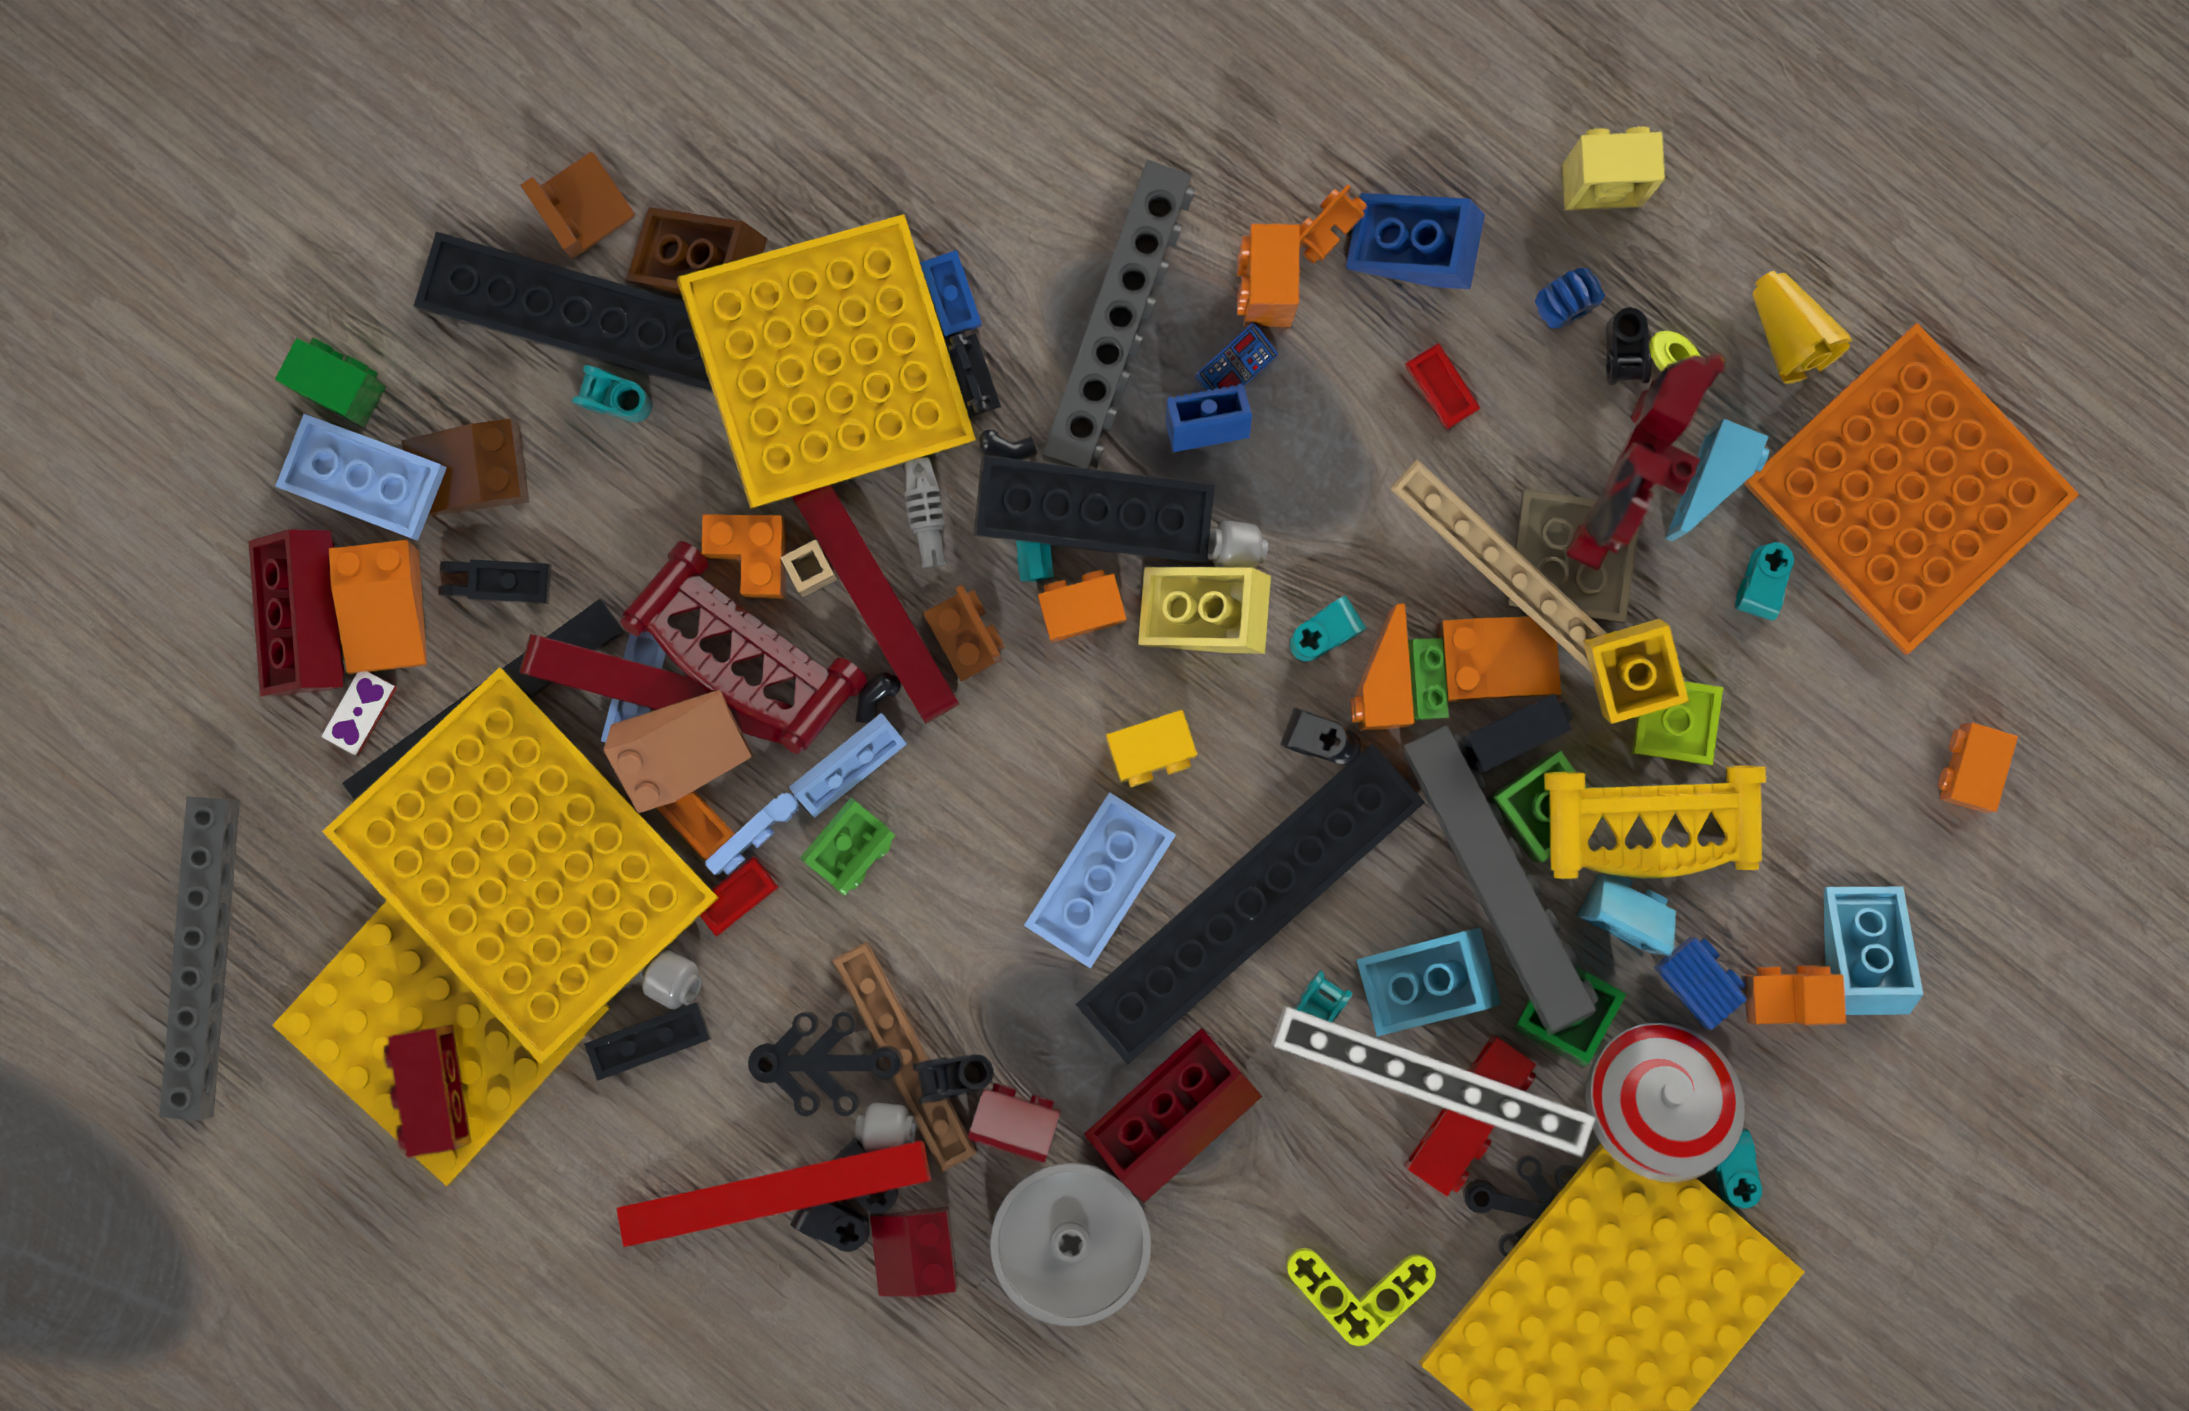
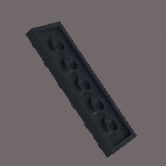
M984 455L981 457L973 536L1205 564L1208 557L1215 485Z

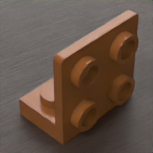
M593 152L588 153L542 185H539L534 177L520 185L571 259H574L635 217L634 211Z
M961 584L955 588L957 592L955 596L925 611L923 614L962 683L1002 661L999 651L1005 647L994 625L991 624L985 627L980 617L985 615L986 612L974 589L966 593Z

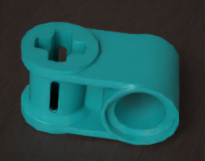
M584 365L582 371L585 373V377L578 396H573V404L596 413L608 414L635 423L645 420L650 415L653 403L649 394L640 385L617 377L602 369ZM629 394H639L640 401L638 406L630 411L624 410V399Z
M1774 542L1759 546L1752 552L1744 579L1736 595L1734 604L1736 610L1770 621L1776 620L1784 602L1785 589L1794 565V556L1788 546L1783 543ZM1773 554V559L1778 561V566L1770 568V563L1765 561V556Z
M1344 595L1320 610L1317 615L1302 623L1292 634L1289 648L1296 659L1303 662H1311L1336 646L1339 647L1365 631L1367 627L1347 596ZM1303 633L1308 638L1312 636L1317 638L1314 651L1310 646L1303 648L1300 645L1304 638Z
M1319 970L1301 994L1300 1000L1294 1009L1333 1022L1344 1009L1353 993L1348 989L1345 991L1341 990L1324 978L1325 973ZM1319 990L1331 997L1333 1002L1322 995Z
M1742 1129L1740 1138L1733 1151L1714 1168L1722 1200L1732 1207L1750 1208L1760 1201L1763 1191L1751 1133L1748 1129ZM1739 1182L1748 1185V1191L1744 1192L1742 1197L1733 1194V1188L1738 1187Z

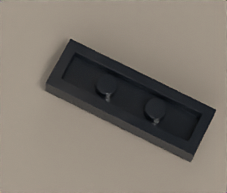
M696 1002L584 1043L596 1079L599 1081L712 1038L700 1004Z

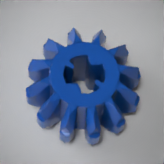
M1577 268L1574 271H1568L1565 275L1557 277L1556 280L1547 284L1544 289L1539 291L1534 302L1543 321L1546 320L1550 328L1561 329L1593 312L1594 308L1600 306L1605 294L1601 289L1602 285L1597 276H1594L1589 268Z

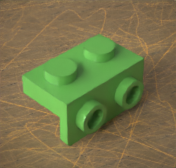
M1443 638L1411 639L1408 641L1414 722L1448 718Z
M851 797L800 858L831 883L838 892L846 895L849 890L857 888L866 876V870L870 865L889 851L895 834Z

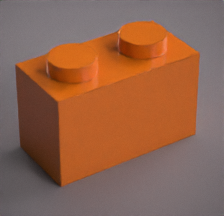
M1098 570L1082 575L1083 582L1068 586L1066 580L1043 586L1045 592L1037 595L1050 643L1126 623L1127 619L1114 573L1105 575L1104 570Z
M1973 722L1961 724L1960 729H1955L1950 739L1949 751L1953 753L1949 767H1944L1939 778L1938 788L1942 790L1940 800L1983 813L1997 812L2018 736Z

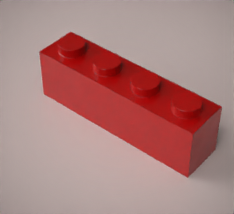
M1491 1035L1467 1071L1526 1092L1536 1077V1074L1532 1071L1537 1064L1500 1038ZM1442 1107L1403 1166L1446 1197H1448L1451 1191L1457 1193L1469 1177L1466 1169L1475 1157L1479 1160L1489 1148L1492 1140L1488 1136L1495 1125Z

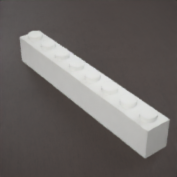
M1287 1006L1283 1007L1271 1041L1274 1047L1579 1156L1583 1155L1595 1117Z

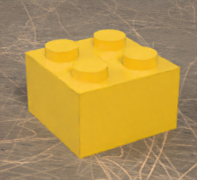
M1661 619L1583 640L1603 717L1611 724L1689 702L1670 626Z
M1183 709L1106 734V741L1120 783L1128 781L1130 788L1152 781L1154 779L1152 773L1165 768L1168 775L1189 769L1192 766L1190 760L1198 756Z

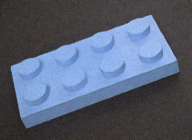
M303 414L275 487L418 541L447 467Z
M1109 792L1024 926L1091 969L1176 834Z

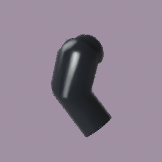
M992 429L983 431L979 436L980 450L986 456L1024 460L1038 455L1031 436L1014 443L998 436V432Z
M887 672L878 673L866 683L859 692L855 722L868 724L876 718L878 702L886 696H896L899 693L901 682L897 676H890Z

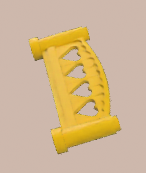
M1726 766V783L1585 788L1584 772L1544 773L1545 790H1550L1551 870H1554V878H1578V870H1581V868L1621 877L1668 878L1705 871L1729 861L1735 862L1736 870H1758L1759 862H1762L1761 783H1766V766ZM1710 812H1712L1723 830L1725 838L1720 845L1710 841L1705 846H1701L1697 837ZM1676 814L1688 833L1689 841L1684 847L1673 843L1670 847L1666 848L1663 846L1661 838L1672 817ZM1639 815L1651 833L1653 842L1646 849L1641 845L1628 849L1625 845V838ZM1603 816L1616 837V845L1612 850H1607L1604 846H1601L1596 851H1592L1589 848L1588 841Z

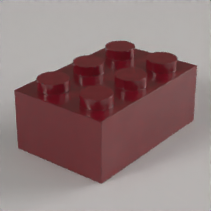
M453 1024L387 1036L388 1044L384 1045V1059L387 1068H392L395 1085L390 1086V1098L393 1108L399 1109L401 1125H398L396 1128V1137L399 1148L401 1150L405 1149L406 1158L452 1151L472 1143Z

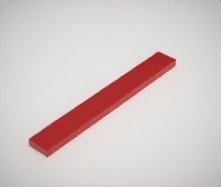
M918 1141L617 1207L616 1210L623 1247H630L931 1181L924 1141Z

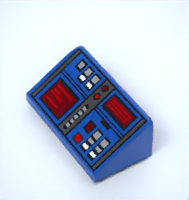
M1253 322L1195 375V380L1205 391L1208 389L1214 391L1215 388L1221 390L1223 386L1229 389L1231 384L1235 387L1239 383L1245 386L1279 354Z

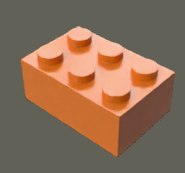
M1251 224L1248 236H1242L1237 255V277H1241L1239 292H1237V315H1244V327H1248L1253 322L1257 327H1291L1299 305L1300 224Z

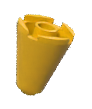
M1772 271L1756 281L1755 285L1757 288L1752 293L1779 377L1784 384H1792L1808 378L1804 371L1815 367L1820 372L1848 351L1850 348L1849 342H1852L1849 333L1787 273L1777 274L1776 271Z

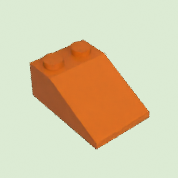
M409 540L329 548L331 588L347 673L353 674L427 665L419 550Z
M1405 603L1396 604L1388 612L1356 690V697L1350 699L1351 722H1358L1359 731L1406 728L1414 724Z
M1531 617L1444 620L1437 624L1438 638H1443L1448 702L1549 696L1551 694L1561 695L1557 641Z

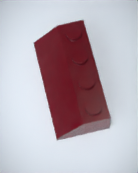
M288 529L248 541L260 697L323 692L342 688L345 668L341 660L340 632L331 588L329 548H335L332 543L331 530Z
M1201 1028L1089 1128L1084 1135L1118 1178L1145 1203L1263 1096Z

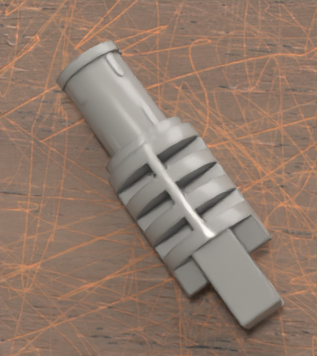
M918 458L905 462L904 494L910 530L913 531V534H917L922 561L921 567L926 569L931 568V566L947 565L940 533L944 529L945 521L939 486L929 458Z

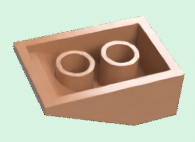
M720 690L611 724L604 747L608 760L638 813L679 800L748 760L753 754Z

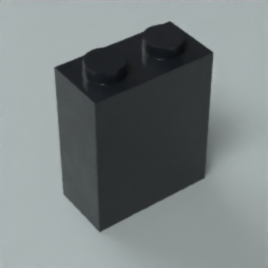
M1551 694L1461 737L1468 752L1465 756L1471 768L1476 767L1479 773L1485 772L1572 730L1568 723L1573 720L1572 714L1562 698L1557 700L1555 694Z

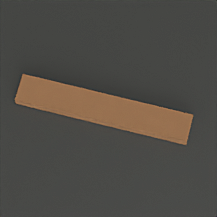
M869 942L833 959L832 961L877 1048L890 1045L896 1047L901 1052L904 1061L903 1067L893 1079L912 1116H915L916 1123L941 1172L977 1154L972 1141L967 1139L968 1133L950 1099L927 1104L919 1103L922 1092L918 1072L913 1071L912 1064L928 1061L929 1058ZM882 1056L888 1069H890V1059L888 1057Z

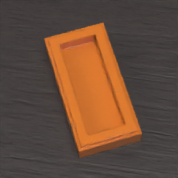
M696 790L673 803L657 807L660 813L705 861L735 835L733 830Z

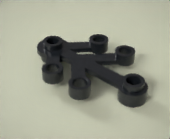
M804 1011L796 1015L793 1019L792 1027L776 1044H761L751 1052L748 1059V1068L751 1075L762 1083L775 1082L794 1101V1108L801 1116H810L815 1113L820 1107V1099L815 1092L806 1091L789 1072L804 1071L833 1100L835 1112L841 1116H849L858 1109L859 1098L854 1092L846 1090L828 1071H872L878 1078L890 1079L901 1071L904 1062L901 1052L896 1047L890 1045L878 1048L872 1055H827L844 1036H848L856 1030L858 1020L850 1011H842L835 1015L832 1019V1026L804 1055L788 1054L802 1037L809 1036L817 1030L819 1025L818 1018L810 1011ZM842 1016L849 1018L851 1021V1028L848 1031L842 1030L838 1025L839 1019ZM801 1017H808L811 1020L812 1027L809 1031L801 1029L799 1025ZM881 1056L890 1059L891 1068L889 1070H882L879 1067L878 1060ZM763 1057L772 1059L773 1069L771 1071L763 1069L761 1065ZM806 1096L812 1099V1110H805L801 1106L802 1097ZM846 1096L852 1100L853 1106L851 1110H844L840 1106L841 1097Z
M1530 1155L1519 1158L1516 1163V1171L1522 1179L1527 1180L1540 1203L1496 1193L1494 1188L1484 1180L1471 1181L1463 1192L1465 1204L1475 1213L1483 1214L1491 1209H1496L1535 1219L1515 1233H1506L1500 1237L1498 1248L1505 1257L1509 1254L1504 1250L1505 1242L1509 1239H1515L1518 1243L1556 1197L1541 1174L1542 1167L1540 1162ZM1527 1161H1533L1536 1166L1534 1173L1531 1175H1525L1522 1172V1165ZM1561 1165L1555 1171V1181L1561 1188H1564L1566 1185L1561 1182V1174L1566 1170H1571L1575 1175L1578 1171L1572 1165ZM1478 1191H1485L1488 1194L1487 1202L1482 1205L1474 1202V1196Z

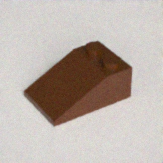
M648 207L626 281L682 297L677 282L679 276L762 254L768 238L744 221Z
M511 418L472 423L402 440L403 451L447 467L428 516L529 503L520 425Z

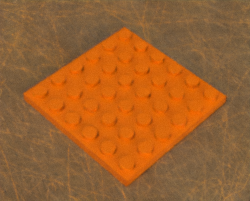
M1918 323L1908 329L1772 455L1760 472L1755 471L1743 483L1904 655L1912 652L2080 495Z

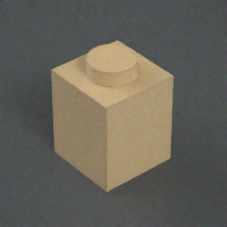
M817 540L780 557L798 593L802 597L838 580Z

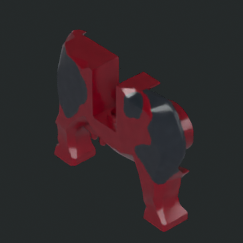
M1711 353L1706 359L1694 355L1669 363L1658 378L1652 380L1649 389L1642 391L1630 417L1635 426L1619 454L1603 492L1587 514L1583 524L1578 526L1566 551L1568 557L1598 571L1609 550L1617 554L1620 545L1626 547L1634 537L1651 504L1654 495L1651 488L1655 484L1658 486L1662 485L1682 496L1685 494L1701 459L1672 444L1689 427L1704 393L1712 386L1717 376L1723 373L1726 359L1720 353Z

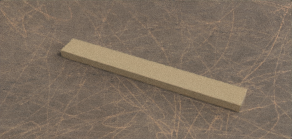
M1416 458L1390 486V489L1591 672L1583 640L1607 633Z

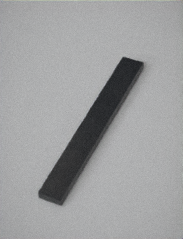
M598 599L546 638L598 651L625 631L604 601ZM523 653L502 669L532 698L553 682L519 673L524 657ZM481 684L342 782L354 801Z

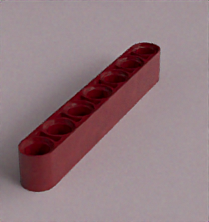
M828 485L792 496L924 723L927 724L960 705L833 487Z
M534 634L529 635L519 671L522 674L654 710L708 694L706 690L688 676ZM776 701L781 709L788 710L793 707V705ZM729 706L743 734L782 744V730L755 720Z

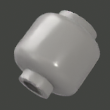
M1225 520L1219 524L1218 528L1211 530L1208 558L1213 560L1215 567H1252L1256 569L1259 562L1263 563L1268 552V542L1266 539H1262V533L1257 525Z
M670 950L662 951L640 972V977L643 979V993L650 999L670 1009L680 1008L683 1005L692 1003L698 995L702 984L698 966Z
M872 1103L867 1108L865 1115H858L855 1130L856 1139H862L863 1147L867 1153L913 1143L916 1119L915 1116H910L908 1109L904 1105Z

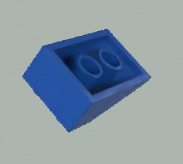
M1360 193V199L1365 202L1367 208L1363 211L1365 216L1353 228L1346 264L1348 270L1431 287L1471 289L1485 214L1471 199Z

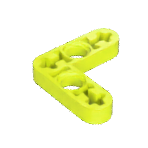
M1299 1248L1293 1251L1286 1263L1287 1272L1292 1281L1340 1335L1351 1345L1365 1346L1373 1341L1430 1289L1436 1278L1435 1267L1428 1258L1420 1254H1411L1400 1261L1358 1300L1312 1249ZM1300 1257L1305 1261L1310 1258L1314 1260L1311 1267L1319 1278H1321L1323 1272L1329 1275V1277L1319 1281L1312 1292L1307 1287L1314 1283L1307 1274L1302 1273L1299 1276L1295 1274L1298 1269L1296 1260ZM1414 1263L1417 1267L1425 1264L1426 1268L1423 1273L1426 1279L1421 1283L1417 1279L1412 1280L1406 1286L1412 1293L1406 1297L1401 1287L1392 1280L1399 1276L1403 1283L1411 1275L1408 1269L1410 1265ZM1327 1286H1336L1342 1291V1301L1334 1308L1325 1307L1320 1301L1321 1292ZM1384 1289L1396 1291L1399 1297L1398 1305L1390 1311L1381 1310L1377 1306V1295ZM1350 1302L1356 1305L1349 1309L1350 1313L1358 1321L1364 1318L1368 1320L1364 1325L1367 1332L1363 1336L1359 1333H1354L1351 1336L1348 1333L1352 1327L1344 1316L1341 1317L1339 1322L1334 1319L1335 1316L1340 1315L1347 1309Z

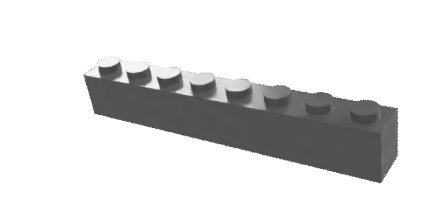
M1446 725L1404 745L1403 755L1550 1036L1593 1015L1596 1011L1594 1003L1598 1002L1597 996L1588 980L1581 982L1575 970L1579 963L1570 945L1566 944L1563 946L1556 934L1560 927L1550 908L1544 910L1537 896L1541 894L1540 887L1531 872L1525 875L1519 863V860L1523 859L1516 841L1513 837L1506 839L1500 825L1504 824V820L1497 805L1494 802L1488 804L1482 790L1486 789L1481 774L1476 767L1470 769L1463 757L1468 752L1462 738L1458 733L1452 735Z

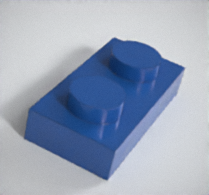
M957 250L920 262L945 339L982 327V322Z

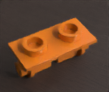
M1349 184L1341 192L1334 189L1320 205L1323 211L1314 221L1309 217L1300 225L1299 249L1302 246L1306 249L1303 255L1312 264H1315L1318 260L1323 261L1329 252L1340 242V238L1331 231L1334 226L1346 235L1365 216L1363 211L1367 208V205L1357 196L1353 200L1348 197L1351 189Z

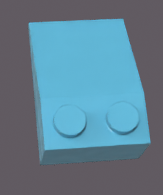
M1726 419L1721 420L1707 430L1697 455L1701 460L1696 468V473L1691 479L1685 494L1680 498L1665 539L1674 541L1688 533L1755 473V470L1760 472L1769 455V449L1764 448L1769 436Z
M1598 874L1577 917L1647 953L1670 956L1674 949L1676 911L1666 906L1668 899L1649 889L1646 890L1645 894H1642L1630 888L1633 881L1627 877Z
M1903 886L1825 887L1823 890L1825 966H1831V973L1844 975L1846 1015L1910 1014L1923 996V990Z
M1481 927L1357 959L1377 1036L1501 1005Z

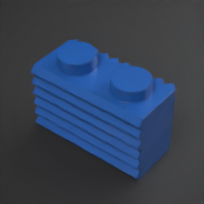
M1239 383L1235 387L1231 384L1229 389L1223 386L1221 390L1215 388L1214 391L1208 389L1206 393L1201 390L1198 394L1192 392L1191 395L1185 393L1183 397L1177 395L1175 399L1169 396L1167 399L1165 424L1172 451L1177 452L1250 438L1252 413L1244 385Z
M1689 937L1674 949L1670 956L1667 955L1655 965L1654 969L1704 1028L1712 1030L1723 1019L1727 1018L1729 1014L1733 1013L1735 1009L1740 1007L1741 1004L1747 1001L1746 996L1741 992L1745 988V984L1731 969L1725 972L1715 961L1720 955L1705 938L1699 941L1696 937Z

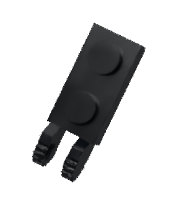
M470 559V562L440 561V571L448 574L469 573L468 587L445 584L444 586H439L438 595L467 597L469 600L549 604L550 564Z

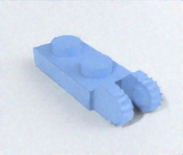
M787 792L785 794L781 793L780 796L777 795V799L774 798L705 861V865L714 875H720L723 871L730 875L745 861V858L741 855L752 844L759 848L775 833L770 828L776 822H788L793 817V814H797L796 812L800 806L797 798L791 793L787 794Z

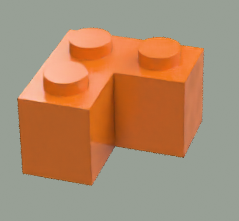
M702 514V555L707 559H741L740 594L746 599H785L786 568L780 558L786 555L787 521L782 515Z
M1800 965L1796 966V973L1781 974L1780 966L1757 967V975H1745L1747 1023L1846 1024L1844 975L1831 973V966Z

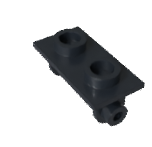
M976 333L966 337L964 334L951 337L949 339L950 342L946 343V347L969 418L1000 408L1001 404Z

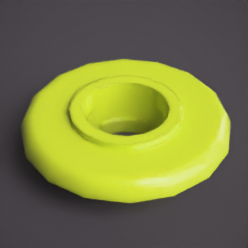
M1668 330L1657 332L1650 339V354L1661 372L1669 363L1694 355L1700 356L1695 346L1679 333Z

